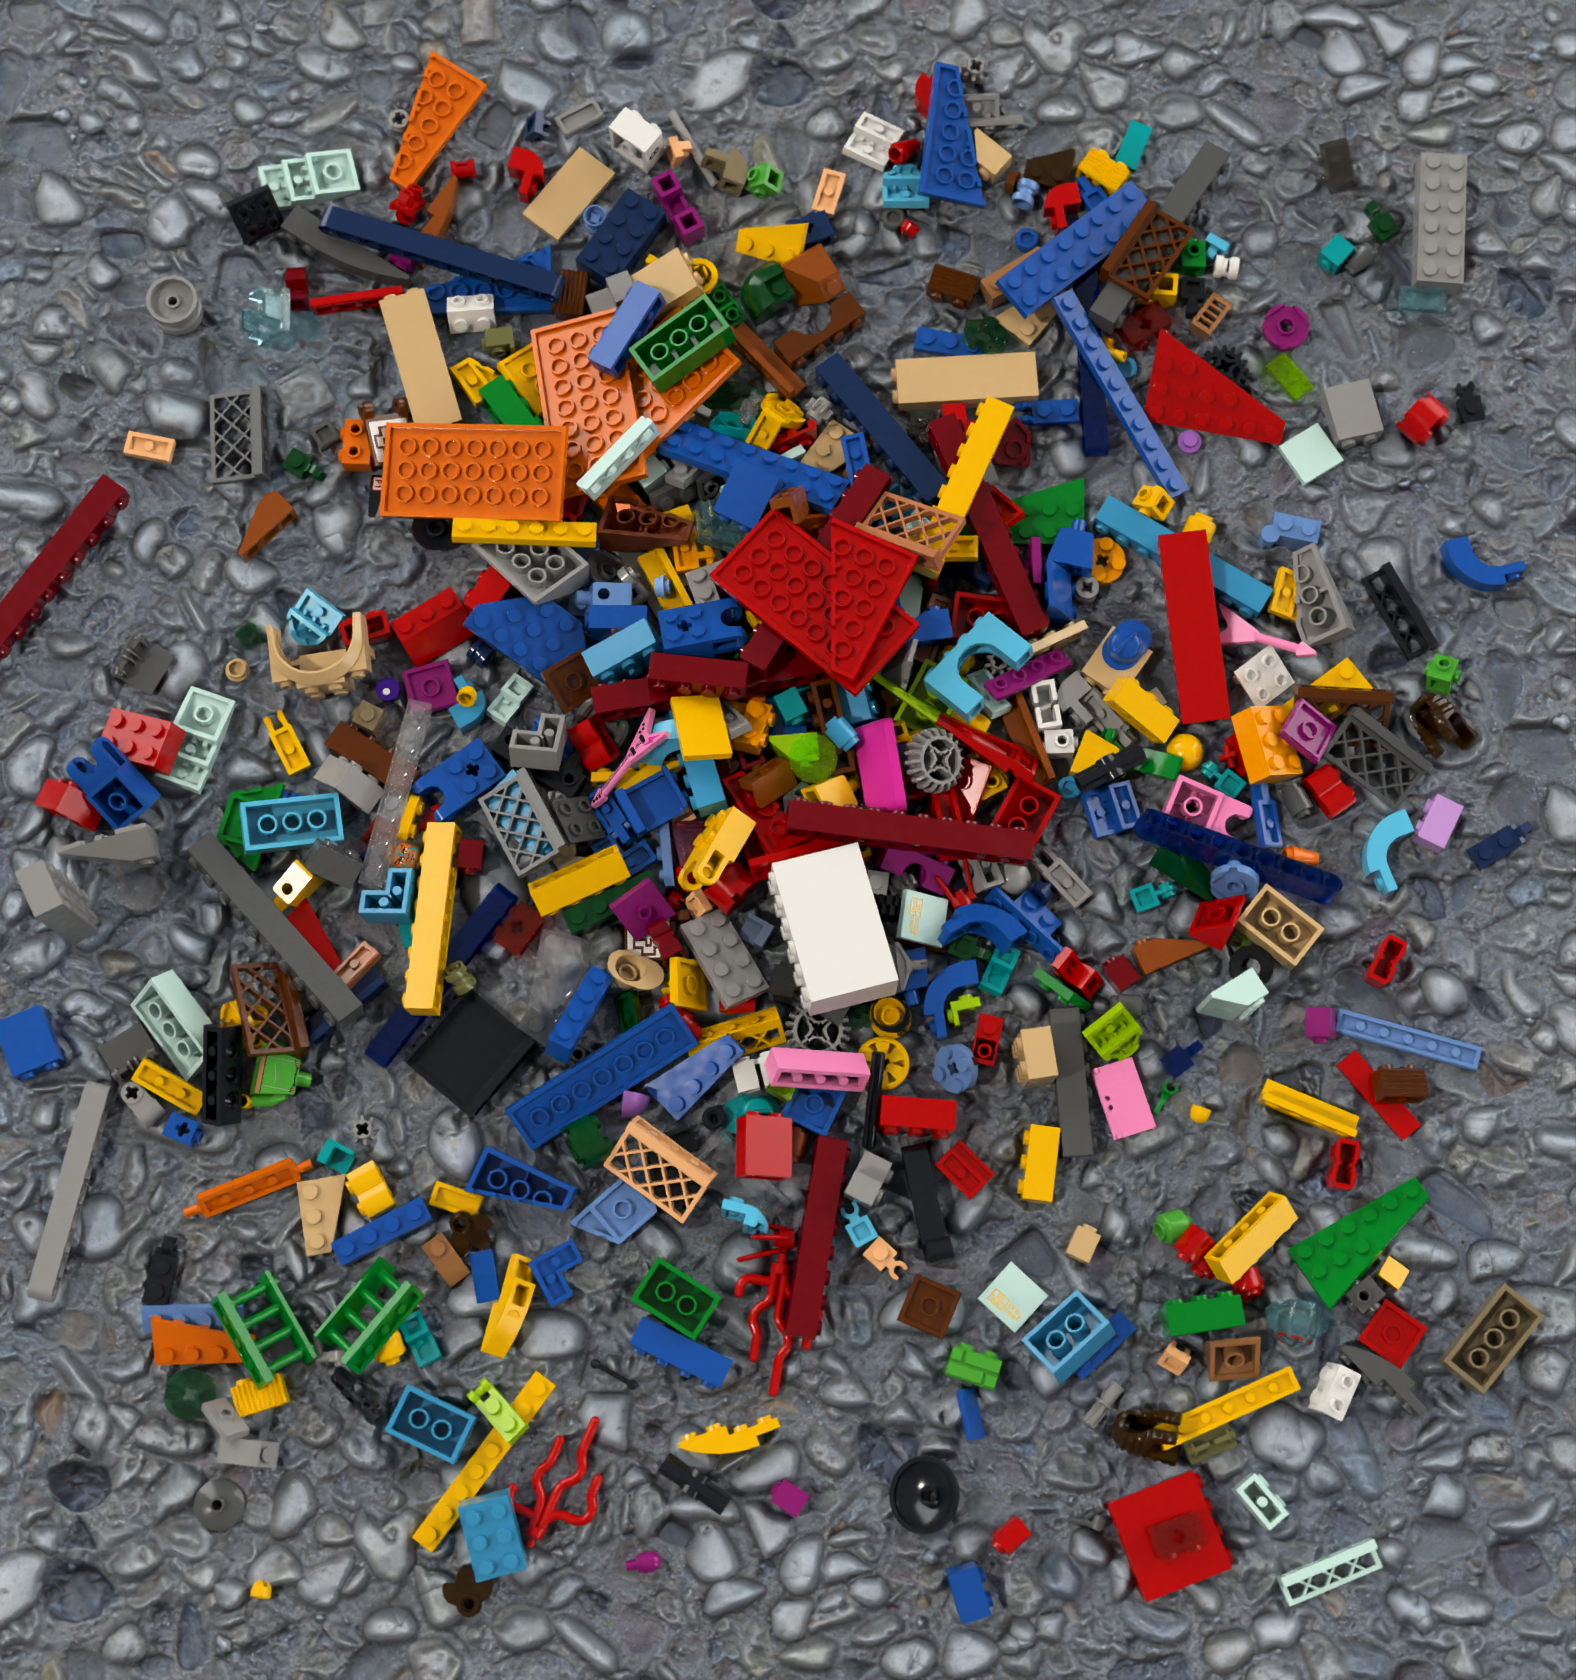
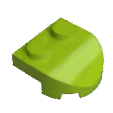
M1119 1002L1082 1031V1034L1104 1060L1109 1061L1110 1059L1117 1058L1122 1061L1130 1057L1139 1048L1138 1040L1140 1035H1143L1139 1024L1122 1003Z

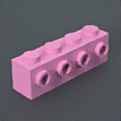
M772 1047L764 1064L770 1085L780 1087L863 1092L871 1075L863 1053Z

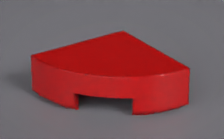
M441 804L433 805L425 812L419 823L420 832L426 831L427 822H436L434 820V813Z

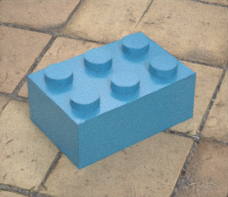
M643 618L581 652L595 680L600 684H613L623 679L640 676L644 672L643 670L649 668L652 652H665L663 641L658 631Z
M1076 1289L1023 1337L1021 1341L1028 1352L1061 1385L1116 1333L1110 1322Z
M407 1384L385 1432L451 1464H457L479 1417L413 1385Z
M509 1488L459 1501L457 1509L476 1583L526 1570L528 1560Z

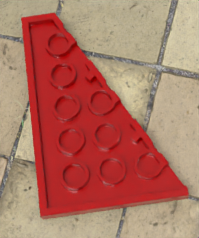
M1159 330L1144 406V413L1150 422L1281 445L1285 427L1283 419L1165 330Z
M834 517L831 520V673L854 683L917 564L919 555Z

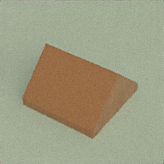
M1260 1336L1204 1342L1209 1382L1259 1377Z

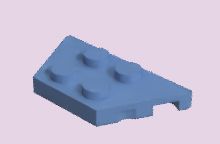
M640 1160L635 1166H642V1160ZM644 1170L633 1171L636 1181L639 1183L647 1182ZM619 1179L572 1219L570 1223L574 1227L621 1245L658 1212L655 1203L625 1181Z

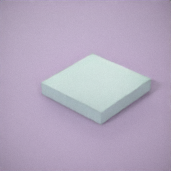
M1318 423L1278 447V451L1303 486L1344 461Z

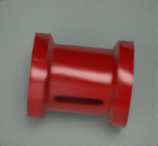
M474 158L463 162L450 161L452 176L476 179Z

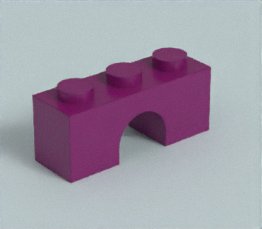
M672 169L652 178V192L662 209L666 211L667 218L684 247L704 238V224L695 208H690L686 202L682 186Z
M880 848L873 864L901 877L908 865L917 863L920 868L917 878L918 884L942 896L944 895V891L935 880V876L938 875L948 887L956 870L949 866L950 861H939L938 855L936 859H933L925 853Z

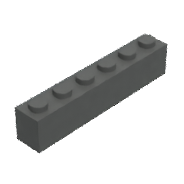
M1079 1007L1049 1009L1047 1013L1048 1026L1051 1028L1058 1076L1054 1080L1058 1128H1061L1059 1138L1061 1159L1091 1157L1093 1151L1097 1150L1096 1137L1091 1136V1126H1094L1093 1111H1089L1088 1101H1092L1091 1087L1086 1085V1077H1089L1090 1072L1089 1063L1084 1062L1083 1054L1087 1052L1086 1038H1082L1081 1028H1085L1084 1014H1080Z

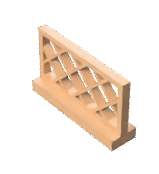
M639 1115L629 1122L625 1132L603 1164L605 1168L682 1224L718 1174ZM629 1135L638 1140L639 1149L628 1150L626 1139ZM654 1151L658 1154L660 1163L648 1165L646 1152ZM641 1153L643 1165L632 1167L629 1154ZM624 1155L627 1168H618L614 1165L612 1161L615 1156ZM666 1166L676 1167L680 1178L668 1179ZM661 1167L663 1180L652 1181L649 1169ZM644 1170L647 1182L639 1183L636 1181L633 1171ZM693 1180L702 1187L698 1193L689 1194L686 1181ZM681 1182L683 1195L672 1196L670 1183ZM664 1184L667 1197L660 1198L655 1195L653 1186ZM685 1199L687 1209L684 1214L675 1209L673 1200Z

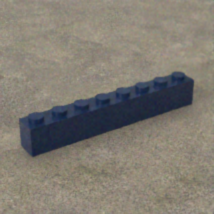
M837 352L816 366L815 381L822 390L826 389L831 402L835 406L839 405L846 420L849 423L853 422L857 426V432L864 433L865 439L867 438L871 443L870 446L877 456H882L887 469L891 473L895 472L898 475V480L905 490L909 489L913 493V499L916 502L931 507L933 505L937 506L940 498L937 497L942 484L947 485L948 482Z

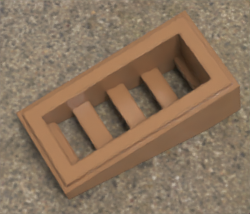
M1213 292L1191 321L1188 330L1208 341L1233 304ZM1214 300L1222 306H1224L1225 308L1222 310L1221 308L1213 304ZM1210 307L1214 309L1215 311L1220 313V315H1216L1212 311L1208 310V308ZM1204 314H1207L1208 316L1212 317L1213 319H1215V321H1211L1210 319L1205 317ZM1200 320L1204 321L1205 323H1207L1208 325H1210V328H1208L1207 326L1203 325V324L1200 323L1199 321H1200Z

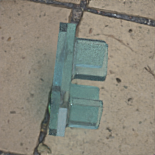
M258 287L250 292L249 299L259 301L258 311L248 308L242 310V330L249 332L248 338L258 340V346L267 348L290 333V289L281 287L275 291Z
M718 493L714 500L699 501L696 505L697 543L731 552L747 533L738 529L739 524L731 521L730 525L717 519L718 515L713 511V508L721 494Z

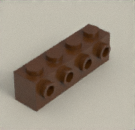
M832 678L810 682V691L806 693L809 706L814 705L816 714L812 715L815 729L819 728L821 737L817 738L820 752L825 751L827 760L823 761L826 775L830 774L831 777L843 775L845 778L854 776L856 768L851 749L846 753L842 748L839 750L824 733L827 730L825 726L827 722L834 716L838 719L843 716L835 681Z

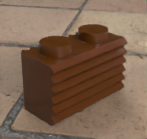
M935 263L927 286L926 296L935 302H948L957 309H970L978 287L979 277Z
M561 269V276L565 278V283L558 302L552 303L551 308L552 312H555L556 320L566 321L585 316L587 305L585 296L588 295L590 285L589 272Z
M1391 1064L1379 1066L1376 1071L1370 1074L1375 1103L1418 1104L1429 1097L1430 1093L1428 1092L1429 1088L1427 1087L1424 1068H1415L1414 1065L1393 1068Z

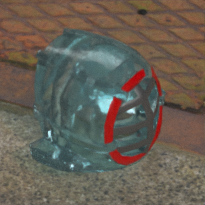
M1296 1297L1295 1299L1283 1300L1280 1306L1271 1304L1265 1309V1318L1274 1329L1275 1336L1279 1341L1290 1347L1313 1345L1316 1338L1324 1335L1329 1328L1328 1320L1320 1317V1310L1313 1301L1308 1302Z

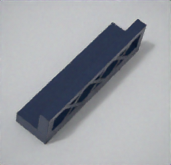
M372 967L356 983L351 991L360 1000L364 1008L388 988L389 985L376 969ZM322 1010L305 1022L309 1044L313 1049L338 1030L335 1025L331 1027L326 1022Z

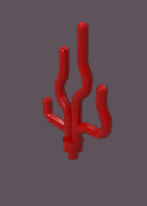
M778 1254L777 1263L771 1264L770 1276L745 1274L737 1280L734 1295L736 1298L743 1297L747 1284L768 1286L766 1296L755 1304L748 1316V1325L752 1333L749 1360L753 1363L759 1359L762 1342V1331L758 1322L759 1315L771 1306L775 1298L774 1322L783 1336L785 1323L784 1309L786 1297L789 1299V1277L791 1266L787 1265L788 1255ZM820 1310L819 1320H822L823 1311ZM783 1336V1345L775 1355L769 1386V1395L771 1397H776L779 1393L783 1362L792 1350L793 1337ZM802 1339V1349L805 1351L810 1350L812 1341Z
M593 1416L590 1419L576 1455V1472L571 1476L563 1478L555 1485L547 1504L542 1477L554 1466L565 1442V1438L562 1435H558L555 1438L548 1457L537 1466L533 1473L532 1486L537 1498L534 1510L515 1502L514 1497L518 1487L515 1483L509 1484L508 1488L515 1513L529 1519L524 1531L528 1535L524 1545L534 1549L537 1539L543 1540L548 1526L553 1521L561 1520L571 1525L583 1526L590 1523L596 1516L598 1509L597 1493L603 1481L601 1474L594 1475L586 1496L587 1511L584 1515L577 1516L568 1511L555 1509L563 1491L568 1487L576 1485L586 1474L588 1467L587 1452L600 1423V1419L597 1416Z

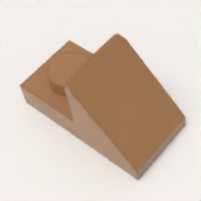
M440 1232L421 1246L434 1264L435 1269L450 1287H453L471 1273L443 1232Z

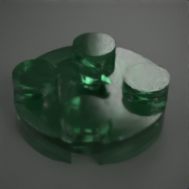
M995 317L967 320L962 339L968 347L973 350L976 347L983 349L982 353L985 354L1003 352L1010 337L1009 332L999 324V320Z
M183 1369L176 1372L170 1377L165 1386L164 1403L167 1410L173 1416L184 1420H196L203 1417L205 1414L201 1410L202 1403L216 1400L217 1398L212 1379L206 1373L197 1369ZM186 1388L190 1390L195 1389L196 1393L193 1401L184 1399Z

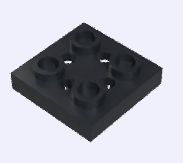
M268 184L225 203L245 245L280 230L284 222Z

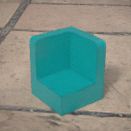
M328 1138L316 1160L342 1174H347L358 1153Z

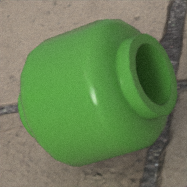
M1180 1209L1161 1213L1157 1216L1153 1226L1155 1235L1158 1240L1163 1241L1165 1244H1175L1191 1225L1192 1220L1188 1214L1185 1215Z

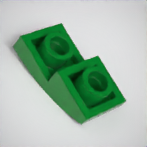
M723 281L718 283L711 293L707 294V297L729 325L736 327L748 319L737 300H734Z
M1143 748L1147 762L1130 770L1135 773L1152 775L1156 779L1176 781L1183 759L1168 753Z

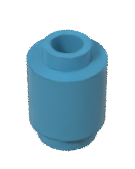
M834 716L825 724L827 730L824 733L839 750L842 748L845 753L860 740L856 736L858 733L843 716L839 719Z

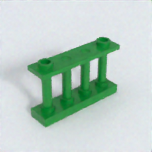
M380 1256L314 1334L316 1338L330 1348L336 1343L345 1352L340 1361L358 1375L362 1373L425 1297V1294L406 1280L401 1285L395 1280L391 1274L396 1268ZM384 1283L395 1292L386 1305L375 1296ZM367 1303L378 1312L369 1325L358 1315ZM351 1323L362 1332L353 1344L341 1335Z
M269 1269L264 1271L257 1279L259 1285L233 1298L224 1291L217 1294L210 1302L258 1390L267 1387L274 1380V1372L299 1359H302L305 1366H307L317 1357L314 1344L307 1339L279 1289L277 1278L271 1275ZM263 1293L266 1294L272 1306L245 1320L240 1318L236 1311L237 1306ZM275 1315L279 1317L284 1328L257 1342L251 1338L248 1332L249 1328ZM290 1337L296 1350L271 1363H265L261 1356V1350Z

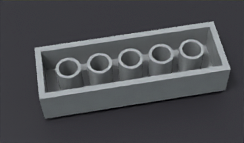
M1421 152L1415 164L1411 292L1457 295L1464 284L1467 155Z
M41 859L14 872L34 917L68 942L75 944L99 932L97 924L100 922L94 910L91 911L86 904L90 900L85 890L80 889L79 885H75L72 879L69 880L65 874L62 875L59 869L56 870L53 864L49 865Z

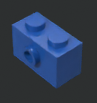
M972 1560L945 1569L962 1625L992 1616L990 1607L994 1606L990 1592L984 1591L982 1583L986 1582V1577L982 1566L977 1567L975 1561Z

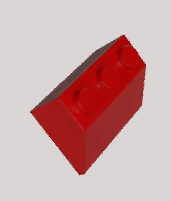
M452 587L447 588L389 623L415 667L427 665L475 636L473 632L462 625L468 617V613Z
M1016 778L991 824H1000L1002 828L1010 829L1013 827L1026 828V831H1032L1033 853L1055 814L1062 796L1033 780L1027 782L1025 779L1020 780Z

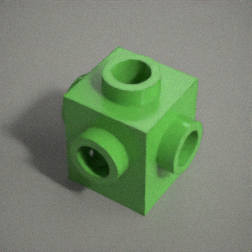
M761 163L760 165L750 167L747 173L745 189L753 193V196L758 199H765L766 197L780 194L784 173L770 163Z
M1435 654L1433 661L1428 662L1424 673L1427 676L1425 689L1449 696L1453 684H1458L1462 671L1458 670L1459 660L1447 655Z

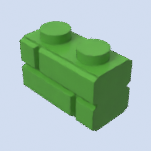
M960 1342L959 1346L953 1345L944 1375L993 1391L1002 1365V1361L997 1359L998 1354L984 1350L983 1354L973 1351L974 1346Z

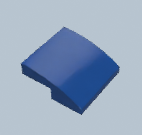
M1129 780L1108 784L1104 788L1080 794L1094 840L1126 832L1144 825Z

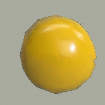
M1177 734L1169 740L1166 747V753L1183 759L1180 768L1182 772L1195 770L1202 763L1204 753L1201 742L1191 734Z

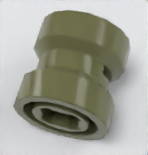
M462 961L450 964L443 971V978L446 982L452 984V989L457 995L469 992L476 984L475 977L467 972V967Z

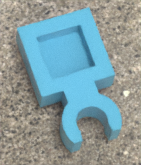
M853 1201L851 1202L854 1208L852 1214H847L843 1207L840 1213L844 1219L850 1221V1224L846 1225L845 1229L854 1246L858 1249L878 1238V1234L867 1214L859 1217V1206Z

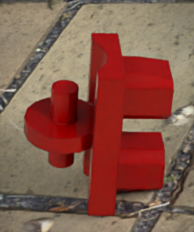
M409 184L407 190L401 189L398 198L390 202L389 209L396 210V218L400 223L404 225L411 224L416 218V213L425 207L427 200L421 198L422 187Z
M1233 732V735L1224 739L1226 745L1222 746L1224 754L1218 758L1220 762H1227L1229 769H1233L1236 775L1244 778L1247 776L1236 733Z

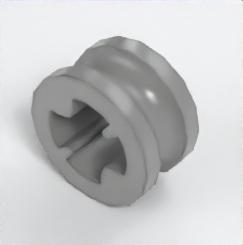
M395 109L390 113L389 123L393 131L397 133L406 131L409 119L407 112L402 109ZM401 117L403 123L398 125L396 119Z

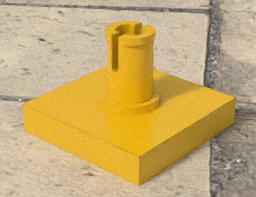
M671 957L670 980H663L661 986H667L666 988H661L663 995L670 994V1003L672 1002L676 1008L696 1012L708 1011L707 977L698 962L681 957Z

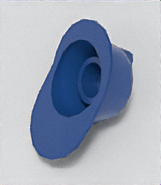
M1127 620L1119 624L1102 646V656L1106 664L1115 670H1126L1134 666L1151 644L1152 636L1149 628L1138 620Z

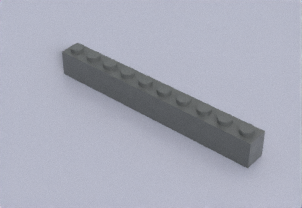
M1206 140L1159 210L1190 226L1196 216L1195 211L1197 208L1202 209L1207 200V193L1209 191L1212 193L1219 182L1217 180L1218 177L1226 174L1230 163H1228L1230 153ZM1157 217L1152 221L1154 229L1166 227L1164 221ZM1180 230L1172 231L1174 240L1181 239L1184 233ZM1167 232L1156 234L1158 243L1170 241ZM1152 235L1141 237L1142 246L1154 244ZM1172 247L1160 248L1162 257L1170 256ZM1156 249L1144 251L1147 260L1158 258ZM1140 252L1129 255L1131 263L1142 261ZM1160 264L1149 265L1151 275L1159 272L1161 268ZM1144 267L1133 268L1135 277L1146 276ZM1128 269L1118 271L1116 274L1117 277L1123 280L1130 279ZM1109 281L1090 308L1088 317L1094 326L1111 335L1115 328L1120 329L1126 319V316H1124L1126 312L1134 309L1138 301L1137 296ZM1148 281L1137 283L1138 289L1143 292L1146 291L1149 285Z
M212 833L187 849L189 855L187 861L195 872L198 870L201 872L205 884L210 889L212 887L215 888L218 892V898L225 906L227 904L230 905L235 918L240 923L244 921L248 926L249 934L255 940L258 938L263 943L262 947L270 957L274 956L278 960L277 964L283 973H289L294 978L292 981L299 991L304 990L309 995L308 1000L315 1009L320 1008L323 1011V1017L331 1027L335 1025L341 1031L364 1014L363 1004Z

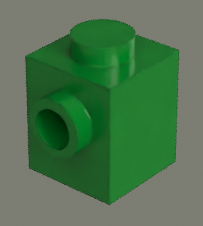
M1196 238L1189 240L1179 255V276L1203 275L1206 267V241H1199Z

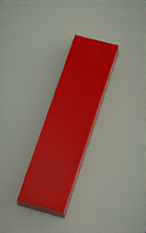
M402 285L311 298L310 306L314 316L380 307L379 301L383 300L385 296L390 294H397L398 296L405 293Z
M1356 1050L1335 1066L1401 1142L1421 1126L1420 1122L1403 1103H1375L1370 1076L1374 1070Z

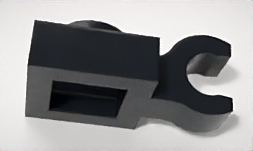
M1186 276L1181 278L1180 301L1187 302L1185 319H1194L1197 313V303H1203L1205 278Z

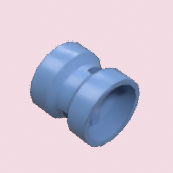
M1020 178L1017 181V191L1013 193L1011 203L1016 208L1031 210L1034 204L1033 197L1037 195L1039 185L1031 179Z
M588 206L583 213L585 229L591 235L596 232L606 218V212L601 206Z

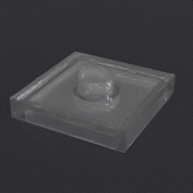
M314 362L272 383L294 424L336 403Z

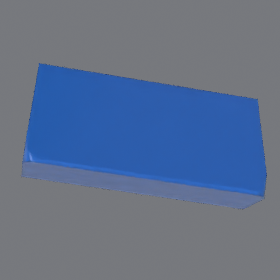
M493 1249L468 1254L477 1304L499 1300L501 1290Z
M967 1388L956 1391L966 1440L972 1441L984 1438L985 1432L975 1389Z

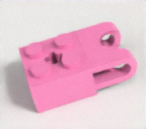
M1179 775L1171 786L1157 823L1227 853H1236L1239 842L1227 833L1225 829L1226 820L1229 817L1246 820L1251 817L1253 808L1224 795L1222 792ZM1191 803L1193 805L1192 809H1195V812H1188L1186 806Z

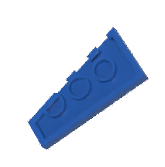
M728 1033L644 1085V1087L679 1121L746 1050Z

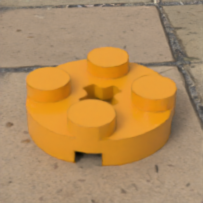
M1097 538L1093 542L1091 577L1095 578L1098 584L1102 586L1110 585L1121 577L1126 565L1123 549L1111 538ZM1098 557L1106 558L1107 566L1097 565Z

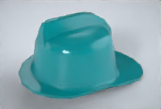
M764 1095L734 1097L723 1108L727 1117L725 1127L734 1134L737 1132V1118L746 1115L747 1111L761 1112L760 1116H769L770 1113H781L777 1102Z

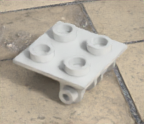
M1269 645L1235 670L1232 677L1237 685L1241 683L1254 706H1265L1295 683L1274 648Z

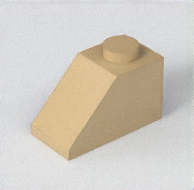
M977 128L974 131L973 143L977 158L978 176L983 181H988L994 185L1011 166L1012 155Z

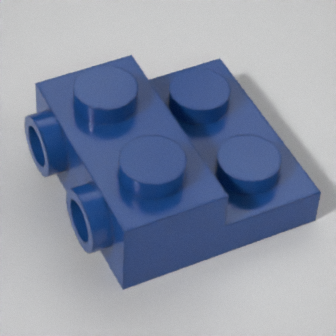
M794 1087L782 1111L783 1117L792 1118V1122L818 1135L826 1136L847 1092Z

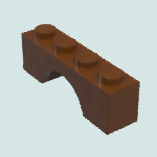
M848 291L830 304L831 321L824 330L816 334L806 335L792 329L774 341V352L791 370L795 368L797 370L801 369L810 358L823 354L827 349L826 347L832 343L837 344L842 341L848 332L860 329L865 322L866 312Z

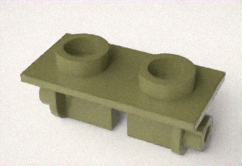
M1228 1422L1182 1443L1191 1465L1238 1446L1235 1440V1432L1233 1429H1230Z

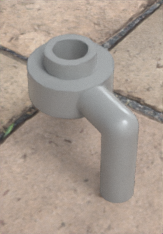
M626 565L622 566L617 571L619 578L623 583H632V589L638 593L632 600V605H641L649 598L650 593L640 583V573L632 565L629 567Z
M312 1333L317 1355L314 1360L317 1363L334 1361V1366H343L344 1364L340 1359L345 1352L343 1350L324 1352L323 1342L314 1336L315 1333Z

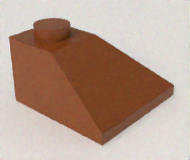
M820 243L780 265L785 279L795 292V298L793 299L797 306L827 302L846 291L837 268Z

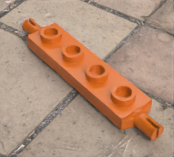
M291 1157L196 1194L197 1204L183 1208V1212L186 1218L199 1213L205 1218H209L300 1182V1173L313 1169V1163L311 1159L296 1164Z

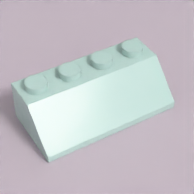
M1250 968L1210 993L1196 1008V1011L1200 1014L1230 1021L1238 1017L1241 1021L1251 1015L1265 1002L1264 997L1269 992L1254 969Z
M172 969L151 978L130 1006L183 1078L189 1081L203 1071V1025L213 1023Z

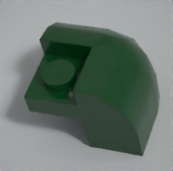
M773 260L752 271L745 278L741 286L742 306L755 327L775 317L776 308L795 298V292L783 276V270Z

